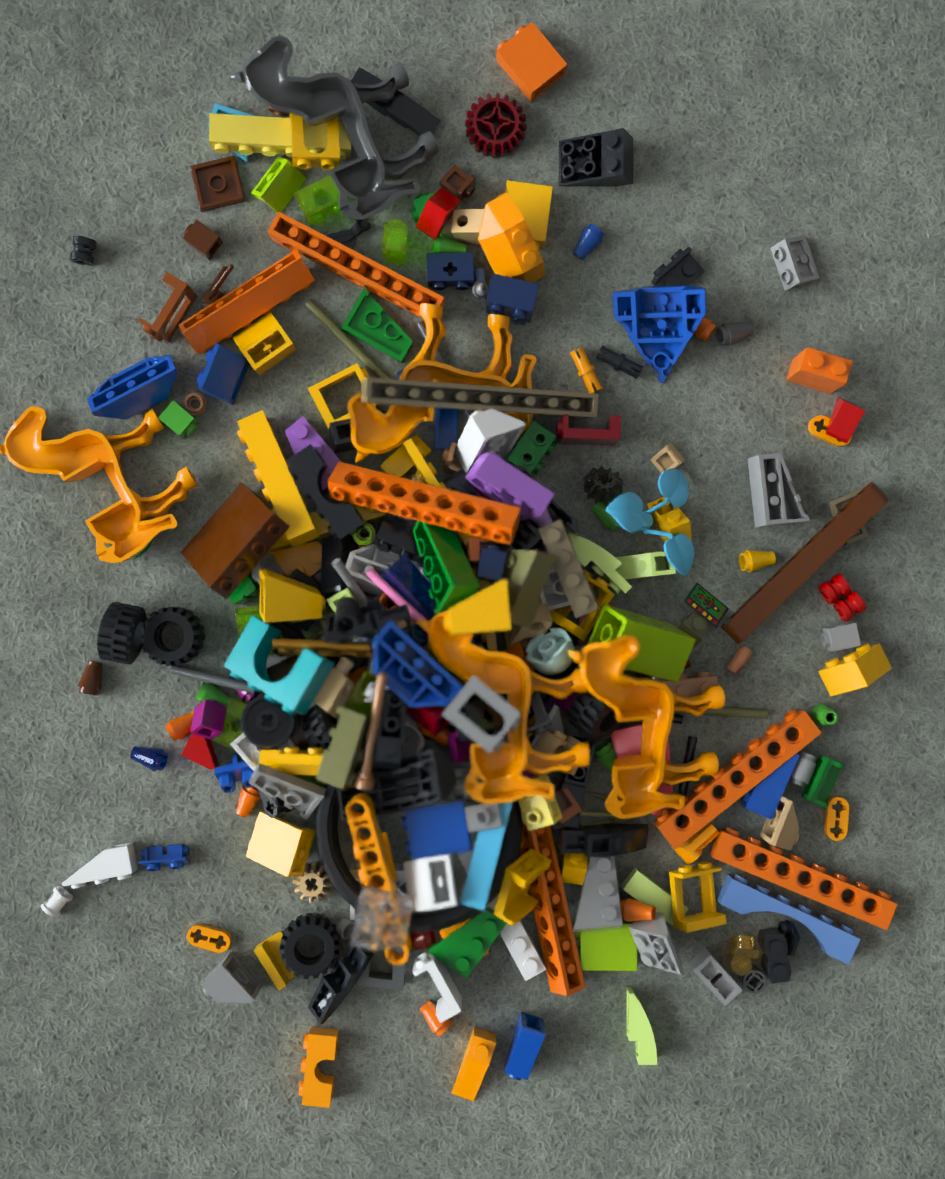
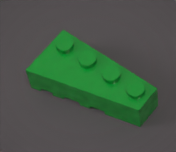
M417 520L413 533L419 556L425 559L423 571L425 577L430 578L432 588L429 590L431 599L436 600L437 608L434 609V613L437 615L448 611L449 608L473 596L479 587V583L454 530Z

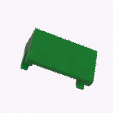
M819 754L809 785L806 784L801 797L827 808L828 804L826 802L840 770L844 769L845 765Z

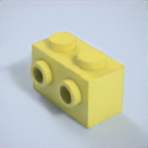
M548 774L528 777L532 780L550 783ZM555 794L551 800L535 795L517 800L522 811V820L527 825L528 831L555 824L563 818Z

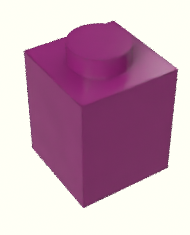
M205 699L194 709L190 733L210 740L223 732L227 706L221 705L215 700Z

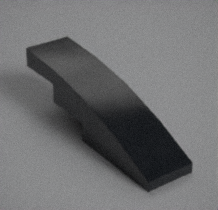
M360 67L351 79L353 83L360 85H375L383 81ZM396 90L393 99L389 102H366L382 115H388L399 125L406 129H411L418 136L427 131H431L433 134L441 121L399 90Z
M361 936L353 939L346 955L338 957L331 973L322 977L308 1005V1008L320 1025L325 1023L346 998L374 955Z

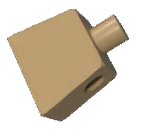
M485 209L454 210L453 219H449L441 233L452 234L455 240L461 243L480 245L478 237Z
M342 657L336 666L332 667L313 701L334 718L339 716L336 713L338 706L344 707L355 687V684L346 677L354 664L345 657Z

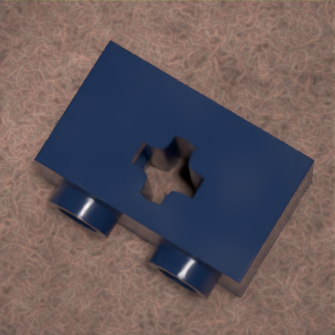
M427 253L428 287L441 291L445 290L446 286H455L457 290H467L469 286H473V253ZM449 268L453 269V276H448Z

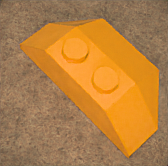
M506 192L487 203L478 240L494 273L532 283L546 276L542 256L525 219L510 195Z

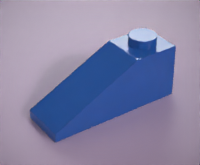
M795 754L743 795L740 798L743 801L741 805L772 820L800 755Z

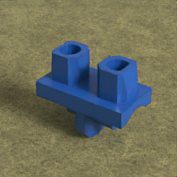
M238 753L233 754V761L226 762V766L214 769V775L219 780L224 793L236 790V782L242 781L244 787H254L249 784L254 771L241 759Z

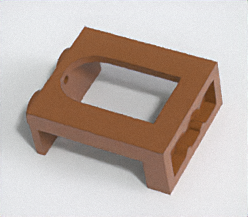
M168 272L162 280L173 292L153 325L140 317L138 319L144 326L142 330L160 343L163 339L170 342L179 324L183 321L197 298V294L187 283ZM183 298L186 299L165 333L166 327Z

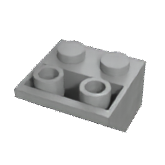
M656 912V917L653 921H634L629 926V930L642 962L647 966L682 975L684 971L680 956L663 913Z

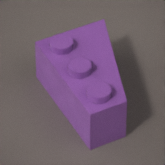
M302 416L286 429L285 433L294 455L310 444L318 450L328 465L322 477V489L324 494L329 491L327 481L338 461H341Z
M491 452L480 455L465 477L493 501L519 507L520 521L540 517L554 496L553 492L502 460L499 455Z

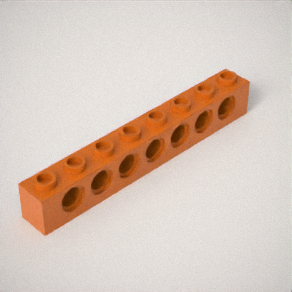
M279 211L267 231L271 240L291 251L296 250L299 255L420 318H422L420 304H434L443 306V308L445 306V297Z
M339 461L327 481L330 498L479 536L499 543L511 545L520 523L519 507Z
M790 710L784 715L782 722L768 727L764 736L760 739H753L748 743V748L745 751L734 754L726 766L719 767L716 775H711L712 777L707 781H701L693 787V792L687 797L684 795L685 805L683 809L671 808L669 811L664 810L658 814L657 820L653 824L669 845L674 849L678 848L818 737L822 732L804 710ZM792 727L794 735L792 738L787 739L786 732ZM775 742V751L773 753H769V744ZM756 756L758 763L755 767L751 768L750 760ZM735 771H739V779L736 782H732V774ZM721 785V794L713 796V789ZM698 800H703V808L695 811V803ZM684 814L686 817L685 822L682 825H677V817Z
M523 822L521 856L532 848L551 860L549 868L531 882L529 895L538 900L533 913L550 991L569 996L586 987L574 933H572L573 928L551 827L548 825L528 831L527 825Z
M727 827L726 830L718 829L720 834L715 837L709 851V855L712 858L888 930L898 905L890 899V894L881 890H877V893L869 891L870 886L856 881L855 884L847 881V876L838 872H834L833 875L826 873L827 868L819 864L813 863L812 866L804 863L805 859L795 854H791L790 857L782 854V849L770 845L769 848L761 846L762 841L748 836L747 839L739 836V831ZM738 844H742V852L740 854H734V847ZM760 853H764V860L761 863H755V857ZM785 862V870L777 872V866ZM807 871V878L804 881H799L800 873ZM828 880V887L825 890H821V883ZM850 889L849 897L842 899L843 892ZM871 898V905L864 908V902Z

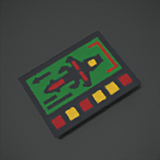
M696 583L684 598V602L715 628L718 627L729 609L699 583Z

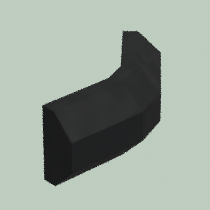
M438 749L402 759L400 770L376 768L374 765L371 771L375 777L374 789L361 790L353 786L349 787V790L346 791L337 787L341 819L343 822L348 821L346 808L357 794H365L371 798L376 816L411 810L448 800L457 784L454 763ZM357 768L355 773L359 774L362 768ZM354 804L358 812H365V807L362 804Z

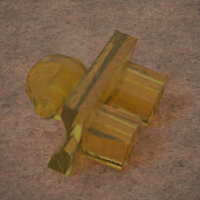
M737 935L732 936L731 949H726L725 957H733L730 964L734 973L746 975L752 969L750 959L759 958V951L753 950L752 936Z

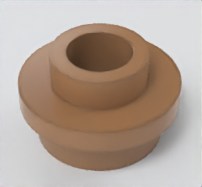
M193 392L186 396L184 408L189 414L198 416L207 409V399L201 393ZM198 400L200 402L198 408L192 407L193 401Z

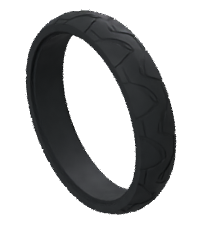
M451 725L450 727H448L450 732H456L454 726ZM422 734L425 740H433L432 738ZM326 783L324 786L326 788L325 796L318 805L316 819L317 844L324 869L339 894L359 913L377 922L369 893L356 881L343 858L337 829L340 807L337 787ZM517 800L513 801L486 907L499 894L506 868L514 863L519 856L523 836V820L521 817L522 811ZM381 901V903H382L384 906H390V905H388V904H386V903H384V902ZM460 902L456 906L433 911L410 912L409 910L402 909L409 932H426L449 928L466 921L481 911L461 905ZM387 923L388 927L398 929L395 923Z

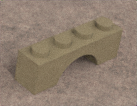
M563 519L539 528L538 530L548 553L559 557L557 565H553L575 617L578 618L599 609L600 605L580 565Z

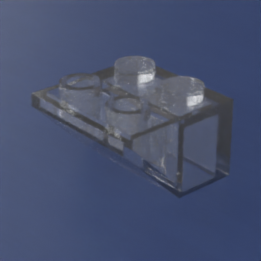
M365 886L359 898L351 945L375 951L404 947L414 896Z

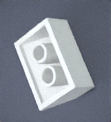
M494 409L478 410L471 414L454 451L465 473L468 474L480 455L488 452L495 453L502 460H506L523 431L525 423Z

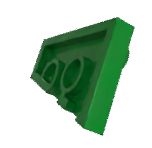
M364 288L341 327L342 330L403 363L413 346V341Z

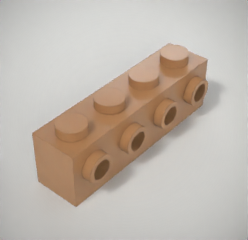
M710 671L696 672V676L687 677V673H682L678 683L649 676L651 680L664 683L672 692L685 697L701 695L709 687L718 685L717 676L710 675Z

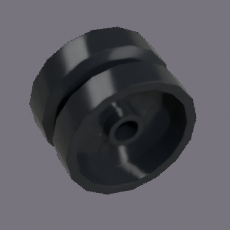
M265 695L258 696L251 700L243 710L241 717L242 731L249 742L258 748H279L286 744L293 735L295 728L294 715L282 709L283 704L280 702L276 704L266 699ZM266 719H272V727L264 725Z

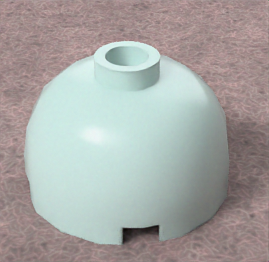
M562 628L549 629L551 633L546 635L542 632L539 633L526 647L528 662L541 674L555 675L562 673L573 661L568 652L575 651V648L568 633Z

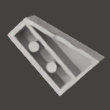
M781 453L761 454L749 458L748 468L755 528L810 521L808 514L805 515L800 504L801 498L799 494H796L791 483L792 478Z
M614 856L589 857L587 873L582 885L572 933L620 929L623 924Z

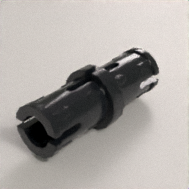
M604 345L601 346L600 351L608 356L598 352L596 359L613 366V370H620L637 380L639 373L632 370V368L641 372L643 365L625 358L626 355L623 353L620 355Z

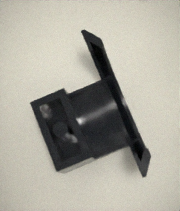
M511 465L533 479L524 466ZM551 499L546 508L552 521L556 522L563 519L566 528L578 536L577 520L566 514ZM531 519L520 521L513 540L523 550H536L544 543L538 530L539 527Z

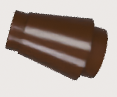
M88 661L78 684L80 693L98 696V691L101 690L102 663Z

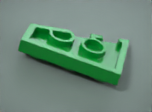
M487 907L485 911H481L456 931H452L443 940L432 945L428 952L467 979L507 923L495 916L494 911Z

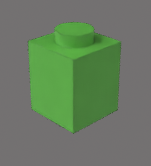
M174 400L158 417L183 439L186 436L191 437L198 428L196 425L199 421Z

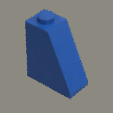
M520 1012L504 1064L505 1073L515 1080H521V1078L528 1080L545 1037L543 1018Z

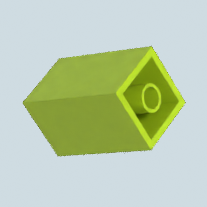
M604 604L587 645L611 641L623 635H632L639 641L641 647L638 654L624 669L678 683L696 639L671 623Z

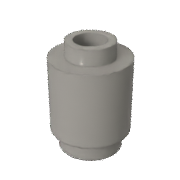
M799 751L798 755L800 756L789 782L803 787L804 784L809 785L817 765L815 763L817 757Z

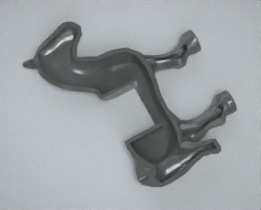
M275 36L249 57L241 72H235L230 75L232 80L245 83L252 95L267 107L301 116L309 126H317L335 118H341L358 159L329 170L331 178L339 190L340 212L344 216L357 220L368 219L386 210L402 195L420 192V185L416 178L397 181H384V179L387 177L400 179L410 169L424 166L427 157L438 153V146L431 131H427L419 135L417 144L408 152L399 156H385L372 140L362 106L365 102H389L393 99L396 90L409 86L408 75L402 63L393 65L388 77L375 85L353 83L350 79L337 72L320 73L308 78L287 76V65L293 53L292 43L285 37Z

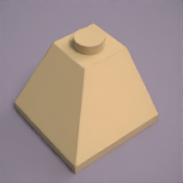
M782 796L772 820L766 819L760 837L773 846L791 851L792 846H795L799 840V825L793 802Z

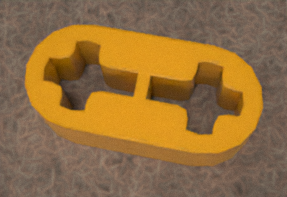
M819 415L809 421L808 430L814 437L836 447L845 446L851 441V438L847 443L837 441L836 438L825 434L826 430L824 429L819 432L816 431L817 426L814 423L819 421L823 422V427H828L830 418Z
M832 796L826 802L828 806L825 808L824 832L831 840L841 841L848 832L849 804L847 800L840 796ZM837 801L843 805V808L838 810V817H836V810L832 808V805H836ZM837 820V827L841 828V832H837L836 836H834L830 829L835 827V821Z
M195 924L187 933V940L191 945L217 953L225 952L232 943V937L228 931L205 924ZM199 929L201 930V935L208 938L201 937L198 941L193 933ZM220 936H223V941L227 943L219 947L218 942L211 940V938L218 939Z

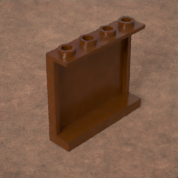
M241 482L181 551V554L209 588L227 600L290 526L260 500V497Z

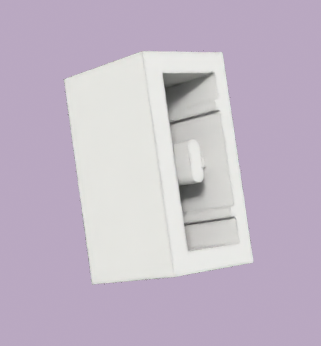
M452 854L403 862L410 912L438 909L459 904Z

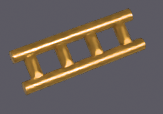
M273 639V648H278V654L301 655L303 649L307 648L322 656L373 658L371 642L343 641L341 643H326L324 640Z

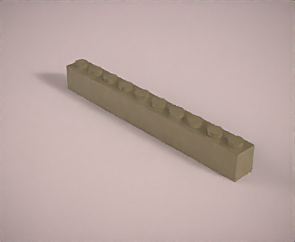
M371 377L362 378L361 403L474 411L494 409L504 413L550 416L568 414V417L597 418L599 394Z

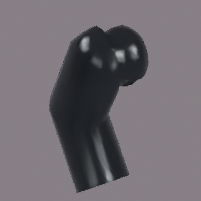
M789 920L780 921L778 930L785 934L787 938V955L794 956L800 941V935L794 923Z

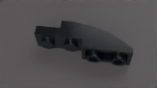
M573 736L581 742L588 743L589 765L588 767H578L574 776L564 772L560 789L566 786L580 808H582L596 742ZM580 812L563 824L559 825L556 822L553 824L552 829L560 831L561 827H578Z
M603 824V827H561L559 851L560 853H584L586 857L615 856L636 852L647 847L649 825Z

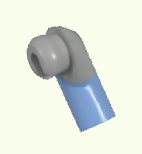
M477 268L474 270L475 282L472 287V293L477 298H483L489 291L486 284V273L484 268Z

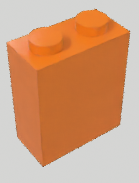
M533 22L527 26L520 27L513 38L509 41L504 40L496 50V61L530 102L566 74L567 63Z
M807 347L792 359L786 381L831 394L847 383L853 361Z

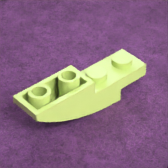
M569 533L576 555L583 568L591 561L594 564L591 568L600 577L605 575L610 580L609 586L617 594L620 591L626 594L632 588L616 571L622 564L618 559L592 541Z

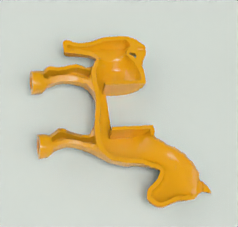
M420 304V314L425 321L427 330L426 339L415 359L404 368L399 380L532 389L531 373L537 361V358L533 355L524 354L522 356L516 378L512 384L506 380V375L512 368L510 345L513 341V334L509 331L510 317L494 314L488 315L487 326L492 332L494 352L489 366L482 372L474 373L460 370L435 359L437 348L446 334V327L441 320L443 306ZM361 393L353 396L348 401L347 408L351 420V440L357 449L355 462H360L370 453H386L399 447L421 422L433 421L434 408L391 405L387 413L383 414L376 409L374 404L361 403ZM504 413L525 423V427L519 437L526 432L532 423L533 414Z
M31 406L14 422V425L7 433L4 444L0 445V454H6L9 461L18 468L31 473L60 475L61 479L65 482H76L85 479L104 468L121 500L85 520L88 528L96 537L97 556L99 560L104 562L122 563L131 560L143 551L159 533L167 529L176 528L178 525L173 514H167L168 511L177 502L185 501L188 491L198 486L197 480L186 466L177 472L176 480L158 495L141 497L129 488L123 473L121 453L131 448L149 446L152 444L154 434L166 428L164 423L158 418L159 415L154 408L145 414L144 420L138 428L127 434L106 435L86 429L73 432L61 439L43 441L47 414L43 408ZM149 517H157L151 520H146ZM104 542H105L106 544H112V546H111V547H106L105 544H104Z
M448 611L435 615L430 621L417 620L418 625L429 634L428 642L430 648L444 667L466 682L475 675L495 693L507 694V702L521 713L518 717L521 720L513 732L508 730V743H503L496 752L492 750L488 753L477 743L471 744L470 756L472 767L466 778L464 789L473 799L485 804L509 803L533 795L551 800L554 797V785L526 778L521 775L522 771L528 770L534 775L542 776L552 771L570 773L575 767H588L589 745L587 742L576 743L568 751L550 755L532 749L526 735L527 715L533 691L543 692L557 699L566 698L573 692L586 693L587 687L582 680L581 669H576L570 676L562 679H548L531 671L518 656L504 652L486 651L471 644L470 641L474 634L450 635L449 630L444 628V615H448ZM477 775H478V777H479L480 779H482L484 782H482V783L477 782V780H476V779H477Z
M623 635L611 641L590 644L581 652H568L581 665V677L588 691L598 700L605 702L615 710L617 722L643 720L640 754L619 757L614 760L612 765V784L614 788L606 799L605 807L608 812L620 819L646 816L667 807L681 810L685 805V796L678 793L658 792L657 789L661 783L671 786L684 781H699L703 775H716L719 762L715 752H702L697 759L685 764L667 763L665 753L674 711L679 710L694 716H702L708 709H722L725 705L724 690L719 685L709 687L701 695L685 697L672 692L664 683L648 678L634 679L624 676L622 672L625 666L638 654L641 647L639 641L632 635Z

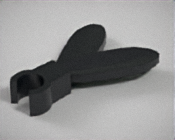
M357 220L350 230L339 231L326 236L353 250L356 237L371 228V224L367 223L366 227H360V222L363 220Z

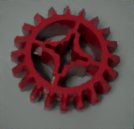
M498 92L495 98H492L489 93L486 96V100L479 97L478 104L473 103L471 105L472 111L467 112L468 119L465 120V127L468 129L466 130V136L470 137L469 143L471 145L476 144L475 150L477 152L483 148L484 156L489 151H492V157L495 158L496 152L500 151V155L504 157L505 149L512 154L514 147L519 148L521 145L520 140L525 138L524 131L527 130V124L524 122L526 121V115L521 114L523 112L522 106L516 107V99L508 101L509 96L507 94L503 99L500 98ZM493 110L491 115L486 117L483 116V118L480 119V117L484 113ZM500 111L507 113L512 120L502 116ZM495 117H497V123L499 126L497 127L496 133H494L495 127H493V123H495ZM478 129H482V132L489 133L491 139L484 137ZM513 131L508 137L499 140L502 134Z

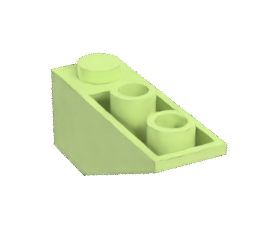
M664 551L615 557L622 563L616 571L625 580L676 574L675 568L668 561ZM605 575L602 576V580L610 582Z

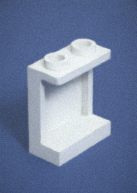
M428 948L420 951L414 960L413 974L417 976L424 971H428L442 995V998L437 1000L436 1016L439 1022L442 1023L461 1012L462 996L443 962L429 953Z

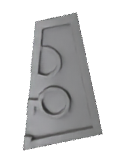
M259 763L251 775L249 784L271 798L278 797L283 800L284 806L291 810L294 807L300 811V816L305 820L312 814L324 798L326 788L320 787L315 783L307 782L292 774L284 773Z

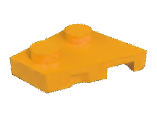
M319 541L270 553L274 554L286 576L290 577L296 568L309 577H312L321 570L322 545Z

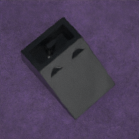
M624 128L559 141V186L617 187L633 184V137Z

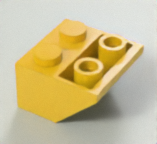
M271 312L232 337L259 376L297 350Z

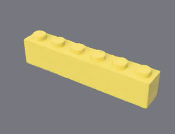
M210 113L209 143L211 150H215V152L220 154H227L229 151L239 152L242 155H251L253 153H262L265 156L286 154V156L292 158L291 118ZM303 119L305 147L311 153H322L327 148V124L309 126L305 119ZM338 121L340 160H345L346 157H351V141L342 121Z

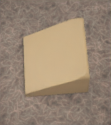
M669 443L650 459L660 473L667 469H675L685 461L672 443Z

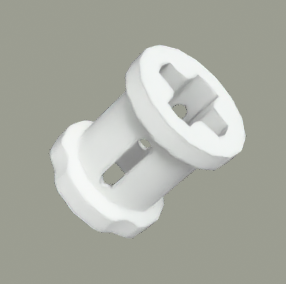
M56 886L53 889L54 893L48 901H44L41 904L42 910L54 918H58L64 905L73 899V895L62 886Z

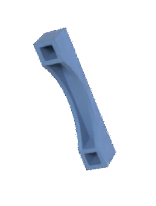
M735 874V877L727 875L716 899L720 905L740 914L770 911L793 917L809 928L821 949L827 955L849 965L861 940L854 934L855 930L843 923L839 927L833 924L834 920L824 914L820 913L819 917L811 914L812 909L799 903L798 907L790 904L791 899L778 893L777 897L769 894L770 890L760 884L754 887L748 884L749 880L739 874Z

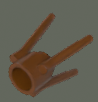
M232 264L228 268L227 266L222 267L211 286L201 297V300L207 305L224 296L218 289L234 268Z

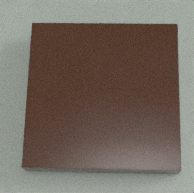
M234 155L190 166L201 212L246 202Z

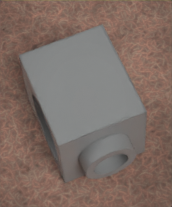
M845 623L835 627L823 628L824 634H821V642L824 648L827 647V651L834 652L861 646L856 623Z

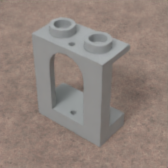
M475 675L470 678L441 714L488 753L492 750L496 752L505 742L502 738L508 730L513 732L521 721L518 719L521 713ZM473 692L504 717L505 725L497 735H487L458 712Z

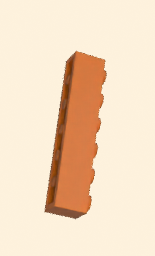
M294 250L180 323V330L197 355L206 353L214 347L215 343L229 339L235 331L248 327L254 319L260 315L268 314L279 303L287 302L299 290L307 289L315 279L301 256Z

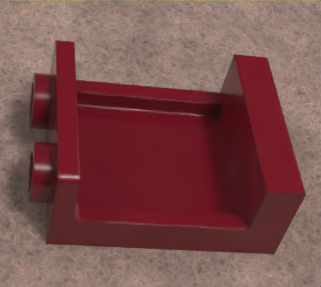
M563 414L561 421L558 420V424H556V438H560V444L615 446L620 440L621 416L611 415L606 422V429H573L568 427V414Z

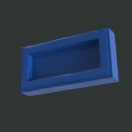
M436 408L434 450L449 449L452 442L457 443L458 409Z

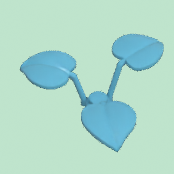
M667 469L661 473L658 479L659 491L666 498L663 502L642 512L643 502L641 498L633 492H627L616 497L605 511L613 516L623 529L630 533L643 531L645 535L654 534L668 537L669 540H666L664 543L665 555L675 570L685 576L689 573L695 554L693 543L689 537L682 533L674 537L672 533L649 529L653 524V518L650 513L665 506L669 501L675 508H679L688 499L689 488L683 473L678 469Z

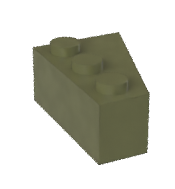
M507 550L501 580H507L511 626L531 627L542 601L539 599L540 593L544 585L548 586L550 582L548 574L552 565H557L559 557L538 550Z

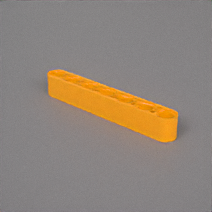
M357 794L347 805L348 821L386 957L390 963L401 965L407 960L412 947L373 802L368 795ZM354 804H362L365 807V812H358ZM361 827L369 828L372 835H364L361 832ZM367 852H376L378 859H371ZM374 875H381L385 882H377L374 879ZM388 899L392 905L384 906L380 900ZM387 923H395L398 929H390ZM400 946L405 952L398 953L393 947Z

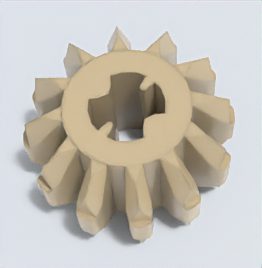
M317 862L312 863L311 869L306 863L303 875L294 878L293 884L298 885L294 892L303 893L300 898L301 900L309 896V902L313 903L315 897L317 900L322 901L323 894L329 895L330 889L328 887L333 884L328 879L327 873H323L324 865H321L318 870ZM312 878L317 880L313 887L309 885Z

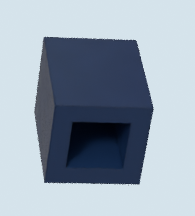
M487 545V549L482 548L475 577L479 580L494 583L501 581L507 553L501 552V548L497 546Z

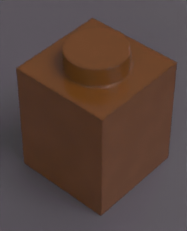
M198 220L194 224H190L184 232L185 236L183 239L209 261L223 243L216 233Z

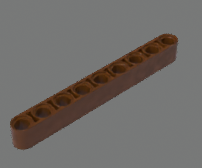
M873 481L866 485L731 616L732 619L726 625L723 624L721 628L737 644L745 640L869 521L890 498Z

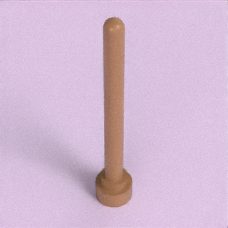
M380 673L377 676L362 770L355 777L354 786L361 790L374 789L375 777L371 771L387 682V675L385 673Z

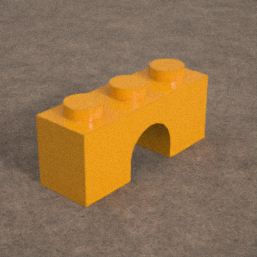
M311 1027L309 1034L304 1036L303 1049H307L306 1057L302 1058L301 1072H304L305 1075L304 1081H300L299 1096H302V1105L330 1108L333 1097L334 1076L322 1074L317 1064L322 1060H335L339 1029Z

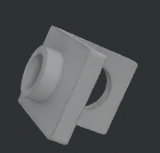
M498 803L465 807L469 832L502 826Z

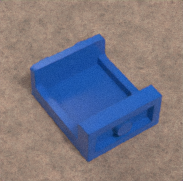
M465 801L405 811L406 816H402L404 831H408L409 841H406V850L408 856L412 855V860L473 850L465 813Z

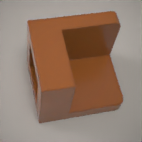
M470 536L467 539V559L469 563H478L480 561L481 549H487V545L496 546L497 542L479 536Z
M566 786L554 793L563 817L558 821L559 825L582 811Z

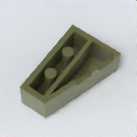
M338 706L336 713L340 714L337 728H331L329 735L333 736L328 750H324L316 779L348 791L349 787L354 786L357 775L355 772L358 765L363 763L370 719L362 714Z

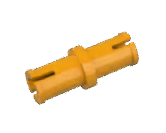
M580 347L577 349L581 357L580 359L575 350L569 353L579 371L577 374L579 377H582L589 393H595L592 383H594L597 391L603 389L594 372L596 368L590 364L584 348Z

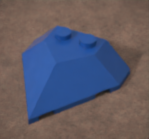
M691 285L648 286L613 292L614 317L628 332V337L648 365H651L660 374L657 378L662 384L707 313L706 288Z

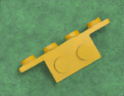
M285 747V750L263 749L260 751V763L287 774L317 775L324 751L320 747L308 748V750H299V747Z

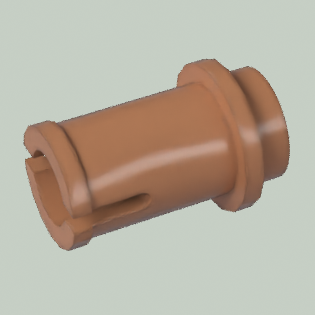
M744 645L736 648L738 651L728 665L725 666L737 676L746 662L752 659L753 652Z

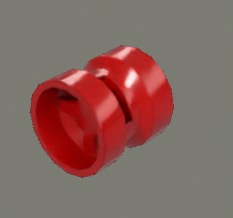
M839 573L832 576L831 581L818 585L819 592L830 605L835 603L840 595L846 596L851 592L848 582Z
M855 591L847 594L846 599L837 600L833 603L834 609L844 622L853 619L855 613L861 614L867 609L863 599Z

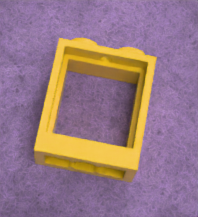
M358 363L308 388L328 429L330 423L350 419L348 413L335 420L321 391L354 374H357L362 384V378L370 376L365 367L360 369ZM374 404L376 409L380 408L379 404Z

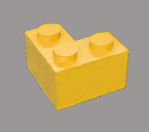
M865 643L856 648L857 652L849 653L841 660L835 657L825 662L826 666L818 672L830 696L868 687L892 669L880 643L871 646L869 643Z

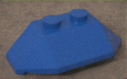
M170 355L148 357L108 378L97 388L94 394L87 397L92 414L99 417L127 420L167 399L178 373Z
M391 620L374 637L373 674L378 676L380 673H385L387 675L386 686L410 707L447 706L463 688L461 684Z

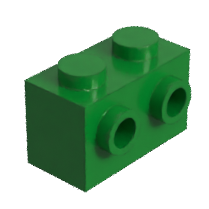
M533 420L506 462L511 465L524 466L530 475L532 472L537 474L544 464L541 462V459L545 453L550 455L557 445L554 443L556 435Z

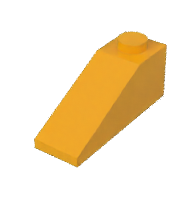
M477 1027L473 1028L452 1094L474 1101L496 1046L495 1033Z

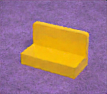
M282 931L264 940L254 949L255 954L278 991L286 987L289 980L295 977L294 971L291 970L289 972L286 969V963L283 964L281 961L280 943L283 936Z

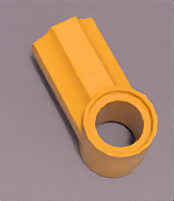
M709 822L678 848H671L689 865L700 857L702 849L720 833Z

